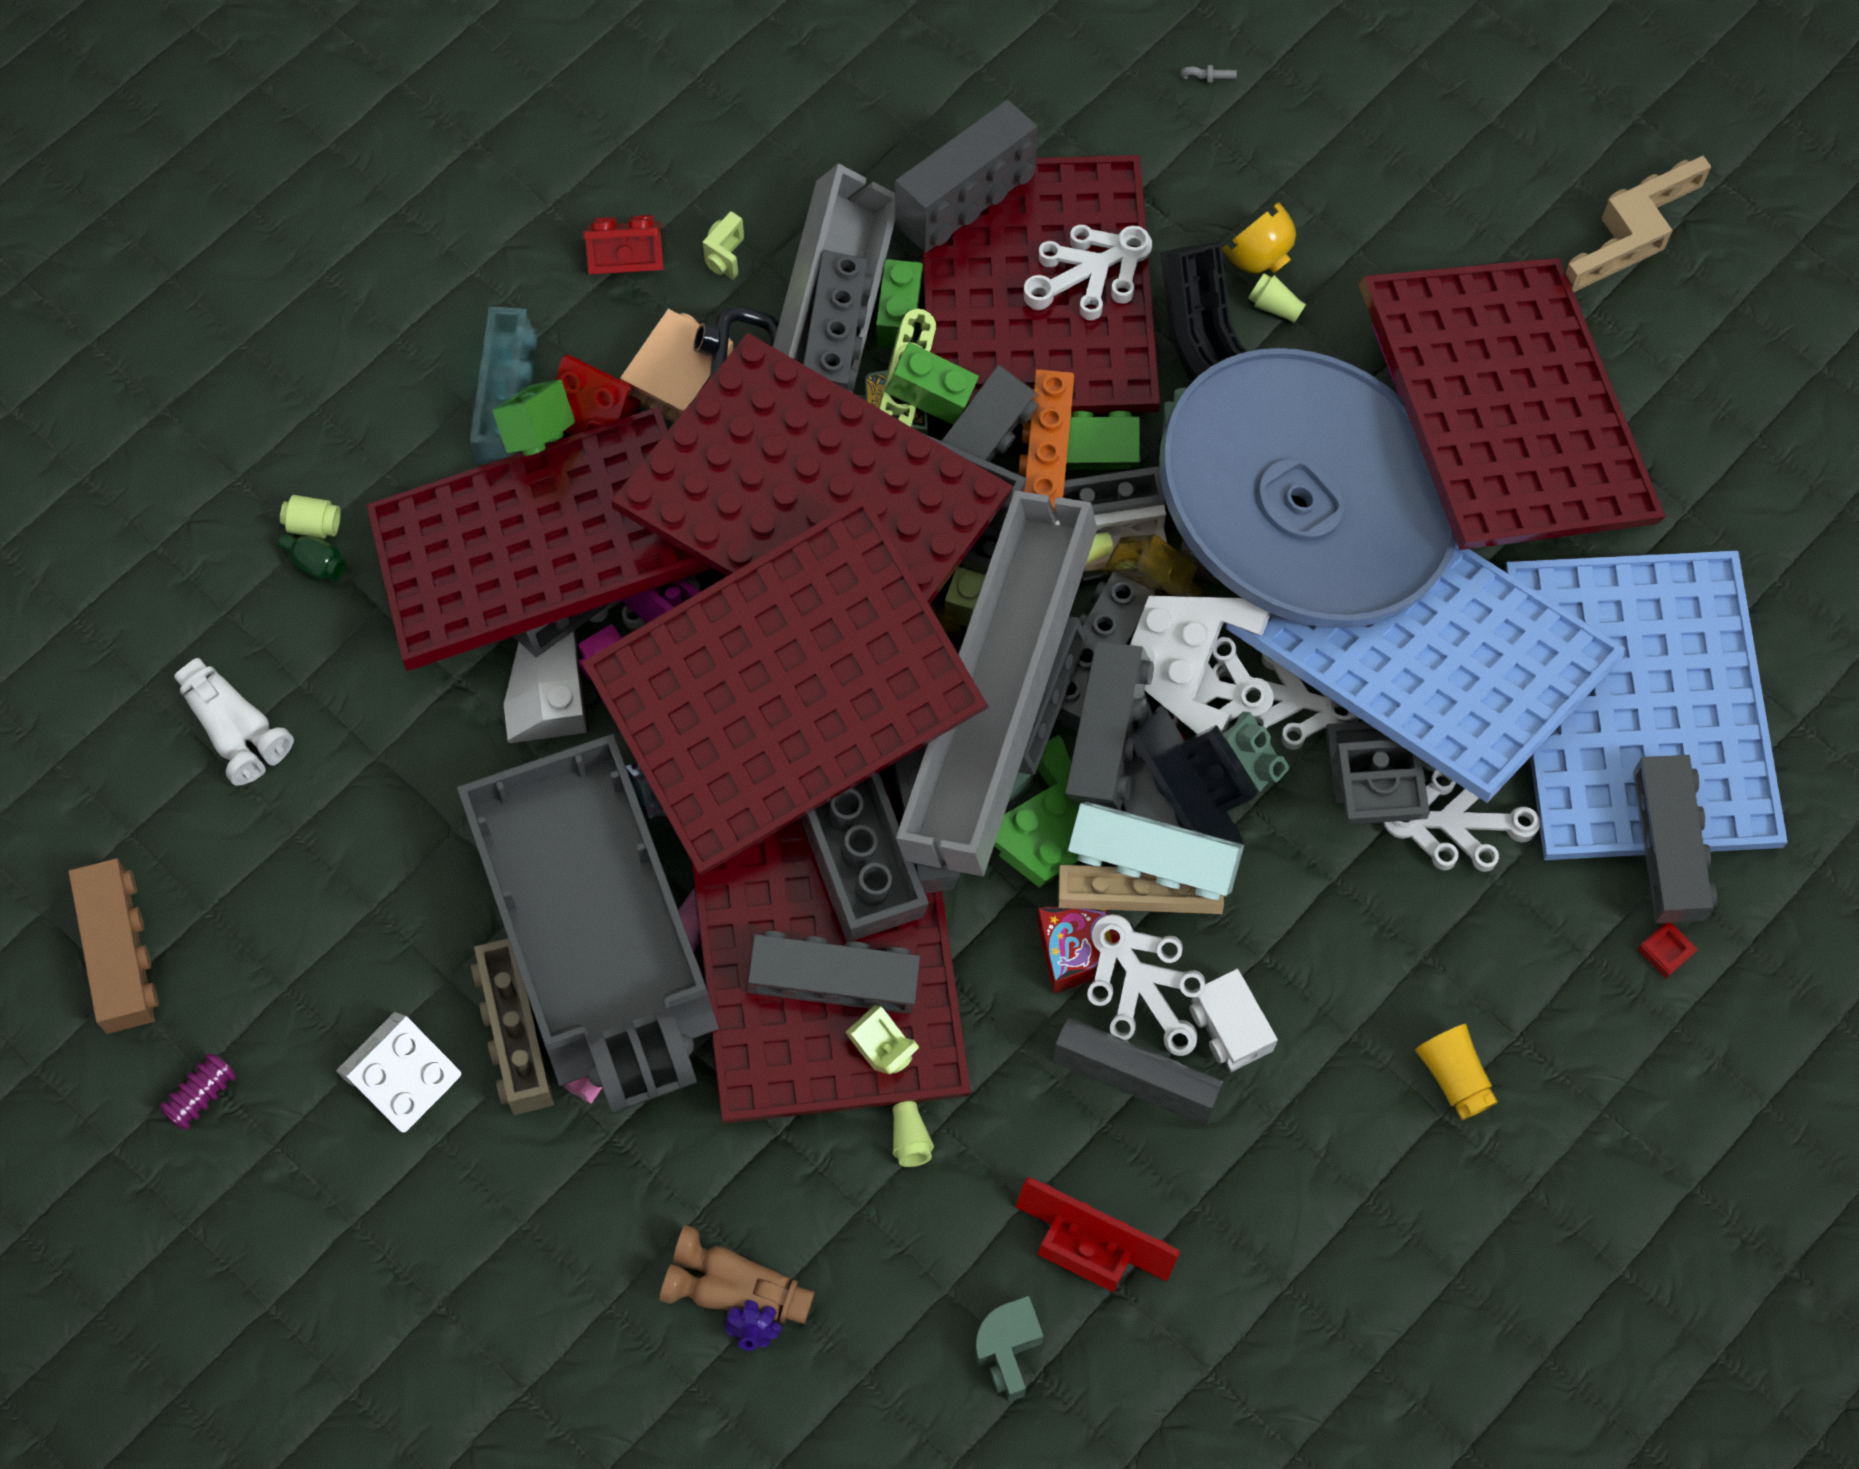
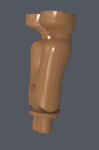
M685 1224L676 1245L673 1265L669 1266L659 1301L672 1304L683 1297H689L700 1307L726 1311L736 1307L743 1312L744 1302L751 1300L758 1304L759 1312L766 1306L773 1307L777 1312L774 1318L775 1321L778 1320L780 1323L785 1324L786 1319L805 1324L815 1292L798 1287V1281L794 1279L790 1285L791 1278L752 1262L727 1248L714 1246L709 1250L703 1249L697 1229ZM683 1268L703 1272L705 1276L700 1278L693 1276Z

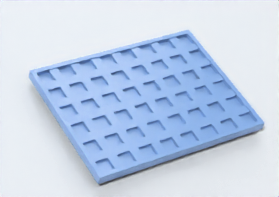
M1457 543L1443 574L1425 596L1412 607L1382 622L1350 628H1326L1298 623L1271 613L1262 636L1228 623L1226 624L1228 631L1486 803L1622 659L1626 649L1470 549L1459 550Z
M1720 551L1506 562L1504 567L1506 573L1626 648L1622 659L1530 756L1537 813L1540 818V835L1544 860L1645 855L1633 771L1641 757L1690 755L1692 769L1696 768L1699 774V790L1696 793L1697 805L1702 806L1705 813V828L1701 830L1703 844H1708L1711 852L1784 848L1788 842L1739 552Z

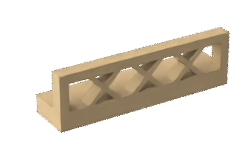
M1060 865L1057 894L1059 908L1223 914L1224 895L1220 894L1219 900H1213L1196 895V887L1181 883L1179 889L1166 887L1156 883L1157 876L1141 872L1138 878L1117 872V867Z

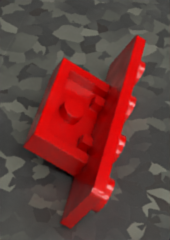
M1031 1177L1026 1178L1015 1205L1016 1208L1051 1224L1037 1255L1113 1293L1129 1263L1160 1279L1168 1281L1180 1254L1178 1249L1168 1245L1166 1242L1141 1232L1127 1223L1096 1210L1087 1203L1078 1201L1052 1188L1050 1185L1041 1183Z

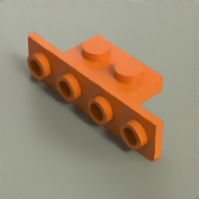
M1036 369L1034 391L1040 394L1035 401L1039 404V407L1032 416L1031 421L1023 423L1022 444H1029L1028 455L1020 454L1018 475L1027 478L1025 492L1049 496L1052 509L1056 511L1054 504L1056 497L1063 498L1074 374L1071 372Z

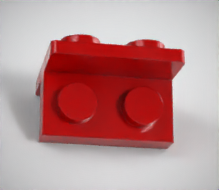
M653 215L631 216L629 223H616V217L594 218V222H591V225H588L583 231V239L586 240L588 274L664 269L661 238L662 221H653Z
M567 354L561 358L555 380H562L575 419V423L565 429V432L575 435L638 413L641 400L629 395L631 390L629 384Z

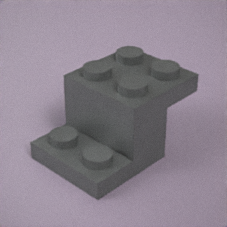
M1366 722L1326 725L1325 735L1335 804L1344 803L1346 825L1428 818L1430 812L1422 759Z

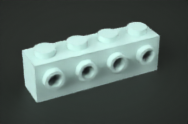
M1086 801L1080 803L1068 851L1077 853V860L1082 863L1101 866L1102 861L1117 865L1116 871L1121 874L1139 878L1141 872L1157 876V884L1179 889L1181 883L1196 887V895L1219 900L1220 894L1227 896L1232 893L1244 845Z

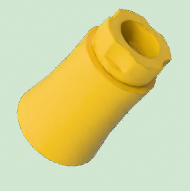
M1462 1024L1445 1031L1415 1049V1052L1426 1064L1440 1085L1451 1107L1455 1106L1461 1120L1477 1115L1498 1103L1490 1089L1492 1084L1474 1049L1467 1024Z

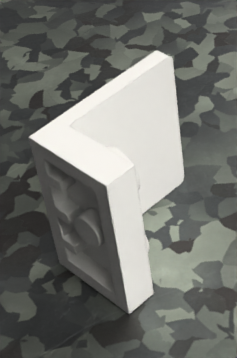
M394 1012L336 1070L347 1083L357 1087L401 1132H406L461 1076V1072L417 1026L407 1016Z

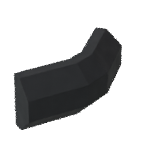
M1221 242L1180 247L1160 252L1170 338L1188 377L1194 381L1200 374L1220 361L1248 352L1241 345L1230 322Z

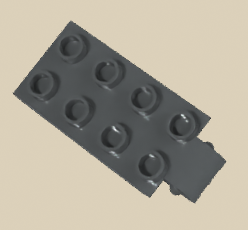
M614 734L458 786L457 790L559 1086L584 1077L589 1078V1081L594 1086L603 1087L613 1114L696 1084L697 1081L689 1059V1055H691L694 1049L693 1039L719 1030L704 980Z

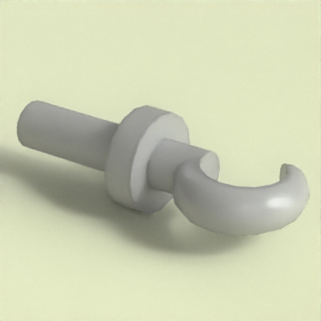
M1207 65V69L1190 66L1183 68L1180 75L1183 79H1187L1188 75H1195L1198 78L1207 79V83H1213V79H1236L1237 70L1213 69V65Z

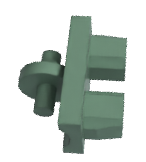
M1243 711L1238 716L1235 725L1222 733L1257 792H1260L1268 782H1278L1289 770V765L1285 758L1278 756L1271 746V736L1265 726L1258 725L1251 712Z

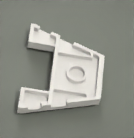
M1149 596L1130 644L1142 646L1150 661L1154 663L1153 679L1150 685H1145V691L1195 733L1199 734L1215 725L1219 727L1222 733L1226 732L1232 714L1195 701V695L1223 623H1228L1262 636L1271 613L1249 603L1243 598Z

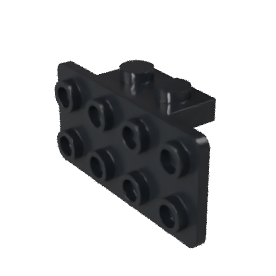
M1165 709L1156 711L1132 735V740L1137 756L1147 764L1153 774L1156 788L1163 796H1166L1175 811L1178 825L1181 828L1243 845V838L1227 811L1252 800L1257 795V791L1219 727L1215 725L1184 741Z

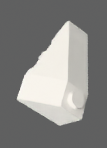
M575 630L537 658L520 642L518 643L504 701L508 743L587 733Z

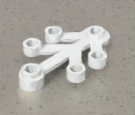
M1076 225L1070 232V245L1072 248L1060 246L1054 241L1043 242L1039 247L1038 260L1046 267H1054L1059 262L1075 264L1077 266L1053 279L1043 275L1032 276L1024 284V301L1034 310H1043L1053 302L1055 295L1090 277L1086 295L1080 300L1079 311L1084 319H1098L1102 314L1103 301L1101 296L1108 267L1122 261L1119 278L1115 279L1112 283L1111 297L1117 303L1124 304L1130 302L1134 296V283L1132 281L1137 262L1145 260L1150 255L1152 240L1147 231L1139 226H1129L1124 228L1119 234L1091 230L1086 225ZM1081 235L1085 236L1086 239L1079 240L1076 237ZM1091 245L1109 248L1102 253L1085 251ZM1053 252L1055 255L1047 256L1044 253ZM1125 288L1128 292L1121 293L1117 289ZM1087 305H1095L1097 308H1096V309H1088V308H1086L1085 306H1087Z
M1218 638L1212 651L1214 658L1226 665L1236 685L1219 681L1208 663L1194 700L1203 704H1207L1215 698L1231 701L1219 709L1232 714L1230 721L1237 718L1243 711L1251 712L1253 717H1260L1266 714L1274 701L1271 686L1261 678H1251L1236 655L1235 643L1230 638ZM1220 645H1230L1232 648L1231 653L1227 656H1220L1217 653ZM1252 690H1256L1261 694L1260 700L1255 703L1246 700L1247 693ZM1160 705V706L1156 709V711H1158V710H1160V709H1165L1166 711H1169V710H1168L1167 708H1165L1163 705ZM1174 715L1172 721L1177 726L1180 719Z
M1262 653L1263 665L1268 669L1275 670L1284 686L1266 681L1272 688L1274 701L1280 703L1272 706L1266 714L1254 717L1256 722L1267 729L1302 709L1319 712L1300 724L1289 723L1284 727L1281 742L1286 748L1290 750L1299 749L1304 744L1305 738L1326 728L1327 724L1359 721L1360 718L1350 711L1345 716L1336 714L1334 709L1342 707L1323 693H1321L1323 696L1309 693L1299 677ZM1218 662L1214 666L1213 671L1218 679L1227 676L1233 680L1224 663ZM1256 690L1248 692V694L1261 697L1260 692ZM1288 732H1296L1300 735V739L1292 741L1286 734Z
M1435 770L1430 783L1426 786L1428 805L1439 795L1450 793L1456 783L1438 770ZM1446 777L1450 785L1441 786L1437 783L1436 778ZM1466 789L1442 811H1429L1430 814L1427 819L1411 820L1409 822H1383L1386 830L1391 835L1402 839L1412 838L1432 857L1433 864L1438 869L1449 870L1454 867L1458 859V850L1450 843L1440 844L1426 828L1441 829L1472 858L1474 866L1483 872L1490 871L1496 866L1499 853L1492 845H1482L1466 829L1506 831L1513 840L1528 842L1535 837L1540 828L1538 814L1528 807H1518L1511 814L1465 812L1479 799ZM1521 816L1528 818L1531 821V825L1527 827L1522 826L1518 822V818ZM1442 851L1448 852L1452 856V860L1449 862L1442 861L1438 853ZM1479 854H1489L1492 857V862H1482Z
M1111 914L1100 918L1092 931L1093 943L1101 953L1095 980L1090 984L1087 992L1090 1002L1097 1006H1103L1111 1000L1113 987L1110 980L1116 957L1126 971L1118 1013L1110 1024L1111 1034L1124 1040L1132 1037L1136 1028L1133 1017L1140 992L1165 1031L1164 1045L1167 1050L1177 1056H1184L1192 1052L1197 1043L1195 1027L1188 1021L1177 1019L1155 983L1178 988L1185 996L1193 998L1202 994L1205 987L1204 976L1196 970L1181 972L1142 963L1132 950L1154 952L1158 954L1162 961L1173 963L1181 957L1183 950L1181 941L1175 936L1161 938L1135 932L1131 924L1119 915ZM1110 929L1116 930L1120 934V940L1116 943L1107 941L1105 932ZM1171 942L1175 944L1178 952L1173 956L1166 955L1162 950V946L1165 943ZM1190 977L1197 978L1200 982V987L1197 990H1189L1185 986V980ZM1104 986L1108 991V996L1103 999L1097 998L1093 994V988ZM1125 1020L1130 1024L1131 1029L1126 1033H1121L1115 1027L1116 1022ZM1178 1033L1184 1034L1188 1039V1043L1184 1046H1177L1174 1044L1172 1037Z

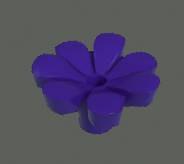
M751 1300L744 1302L743 1312L736 1307L730 1308L727 1312L728 1321L725 1324L726 1333L729 1336L738 1337V1347L746 1351H752L757 1346L761 1348L767 1347L772 1339L779 1336L781 1325L772 1322L777 1313L773 1307L766 1306L759 1312L758 1304Z

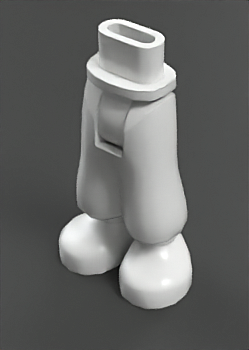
M200 658L192 660L175 674V679L182 686L180 693L203 725L214 748L221 757L230 760L227 764L226 776L232 784L236 786L244 785L255 781L265 773V766L249 750L246 744L247 741L252 742L264 760L273 766L278 764L290 751L294 739L289 731L278 727L270 729L268 719L246 701L213 667H207Z

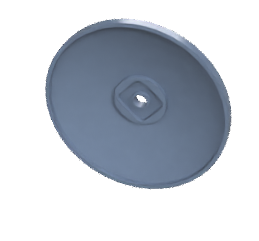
M1271 348L1244 352L1226 358L1200 374L1187 387L1168 418L1161 440L1159 462L1163 494L1171 517L1187 546L1215 578L1249 603L1284 619L1306 625L1326 628L1366 626L1387 620L1412 607L1425 596L1441 577L1450 562L1456 546V540L1402 398L1369 373L1334 357L1311 351ZM1291 496L1301 497L1306 502L1307 507L1297 506Z

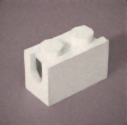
M1238 969L1205 984L1202 994L1191 999L1192 1005L1189 1006V1010L1193 1020L1199 1028H1206L1212 1039L1209 1041V1046L1213 1056L1219 1064L1224 1062L1229 1072L1237 1070L1274 1051L1278 1039Z

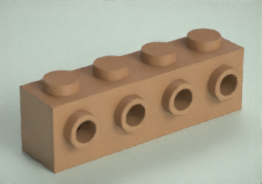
M117 858L69 870L96 1023L106 1034L155 1022L153 1008L159 1006V1001L154 984L148 983L146 970L151 968V959L147 946L140 944L138 932L144 931V923L140 909L133 907L131 895L137 893L133 872L131 870L126 871Z

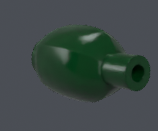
M285 533L278 541V547L290 553L292 563L316 579H332L336 581L345 571L346 561L341 558L338 548L325 540L313 536H304L296 539Z

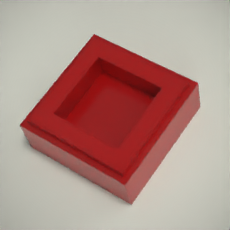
M1665 923L1646 939L1637 950L1667 979L1692 957L1698 949L1672 923Z

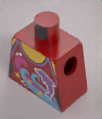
M1059 907L1038 908L1037 924L1053 994L1095 979L1101 952L1093 943L1092 931L1096 922L1107 915L1106 910ZM1110 929L1105 932V938L1111 943H1116L1120 940V934L1116 930ZM1116 958V961H1115V965H1114V968H1113V972L1115 971V968H1116L1117 958Z

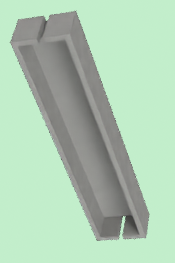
M839 163L815 183L773 347L801 364L803 363L817 275L823 250L867 258L866 274L873 275L869 297H862L861 305L868 306L864 328H857L856 336L863 337L859 359H852L851 368L859 369L895 223V193L872 182L848 200V197L865 185L867 178Z
M1014 491L959 652L962 662L989 708L928 743L896 836L905 861L941 868L942 862L945 861L948 870L984 877L1097 532L1091 502L1056 497L1054 504L1060 525H1055L1056 520L1049 496Z

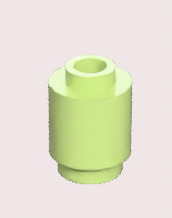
M292 495L289 502L284 501L282 504L280 523L285 525L287 533L325 539L327 535L335 536L337 534L340 523V507L332 505L330 500Z

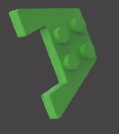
M1060 735L1047 742L1037 768L1050 788L1004 814L994 847L1001 851L999 856L1039 888L1059 876L1060 865H1077L1081 863L1077 860V853L1068 851L1079 806H1074L1065 794L1072 763Z

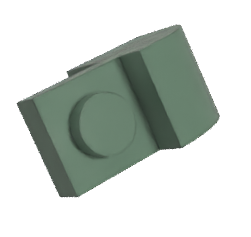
M1029 1296L994 1309L984 1319L977 1334L975 1350L977 1366L979 1367L991 1362L995 1363L994 1367L989 1368L997 1393L1005 1391L1008 1402L1024 1397L1026 1387L1014 1354L1042 1345L1044 1335Z

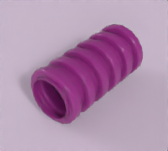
M208 1053L205 1056L207 1061L204 1064L198 1063L196 1065L197 1071L195 1074L190 1072L187 1075L188 1081L185 1084L182 1082L178 1084L179 1091L176 1094L171 1092L168 1095L170 1100L159 1105L160 1111L181 1130H188L190 1128L189 1122L192 1119L196 1121L199 1118L198 1112L201 1109L204 1111L208 1109L207 1102L210 1099L215 1101L218 1098L216 1093L227 1088L225 1083L228 1080L234 1081L236 1078L235 1072L215 1054Z

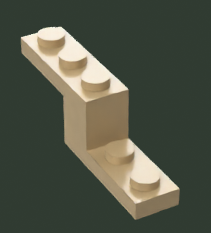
M1704 156L1692 161L1683 160L1676 164L1671 171L1660 176L1653 174L1644 179L1640 185L1628 191L1621 189L1609 197L1602 221L1614 238L1606 242L1599 250L1591 254L1581 253L1568 263L1566 275L1573 292L1665 249L1673 230L1657 208L1703 187L1711 169V165Z

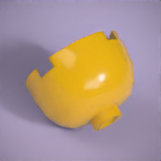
M1280 202L1272 207L1276 211L1273 217L1267 211L1232 240L1235 244H1238L1235 248L1231 250L1228 245L1222 248L1223 254L1237 269L1248 274H1259L1269 268L1274 274L1291 260L1287 253L1295 244L1296 230L1294 222Z

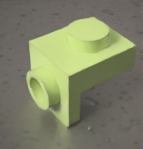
M732 211L722 221L718 220L711 226L706 239L703 241V249L707 266L716 274H725L734 280L738 275L736 256L731 252L744 239L743 219Z
M874 1005L845 1032L871 1067L876 1071L886 1074L897 1073L903 1070L911 1062V1055L919 1048L914 1040L905 1038L885 1010L878 1005Z

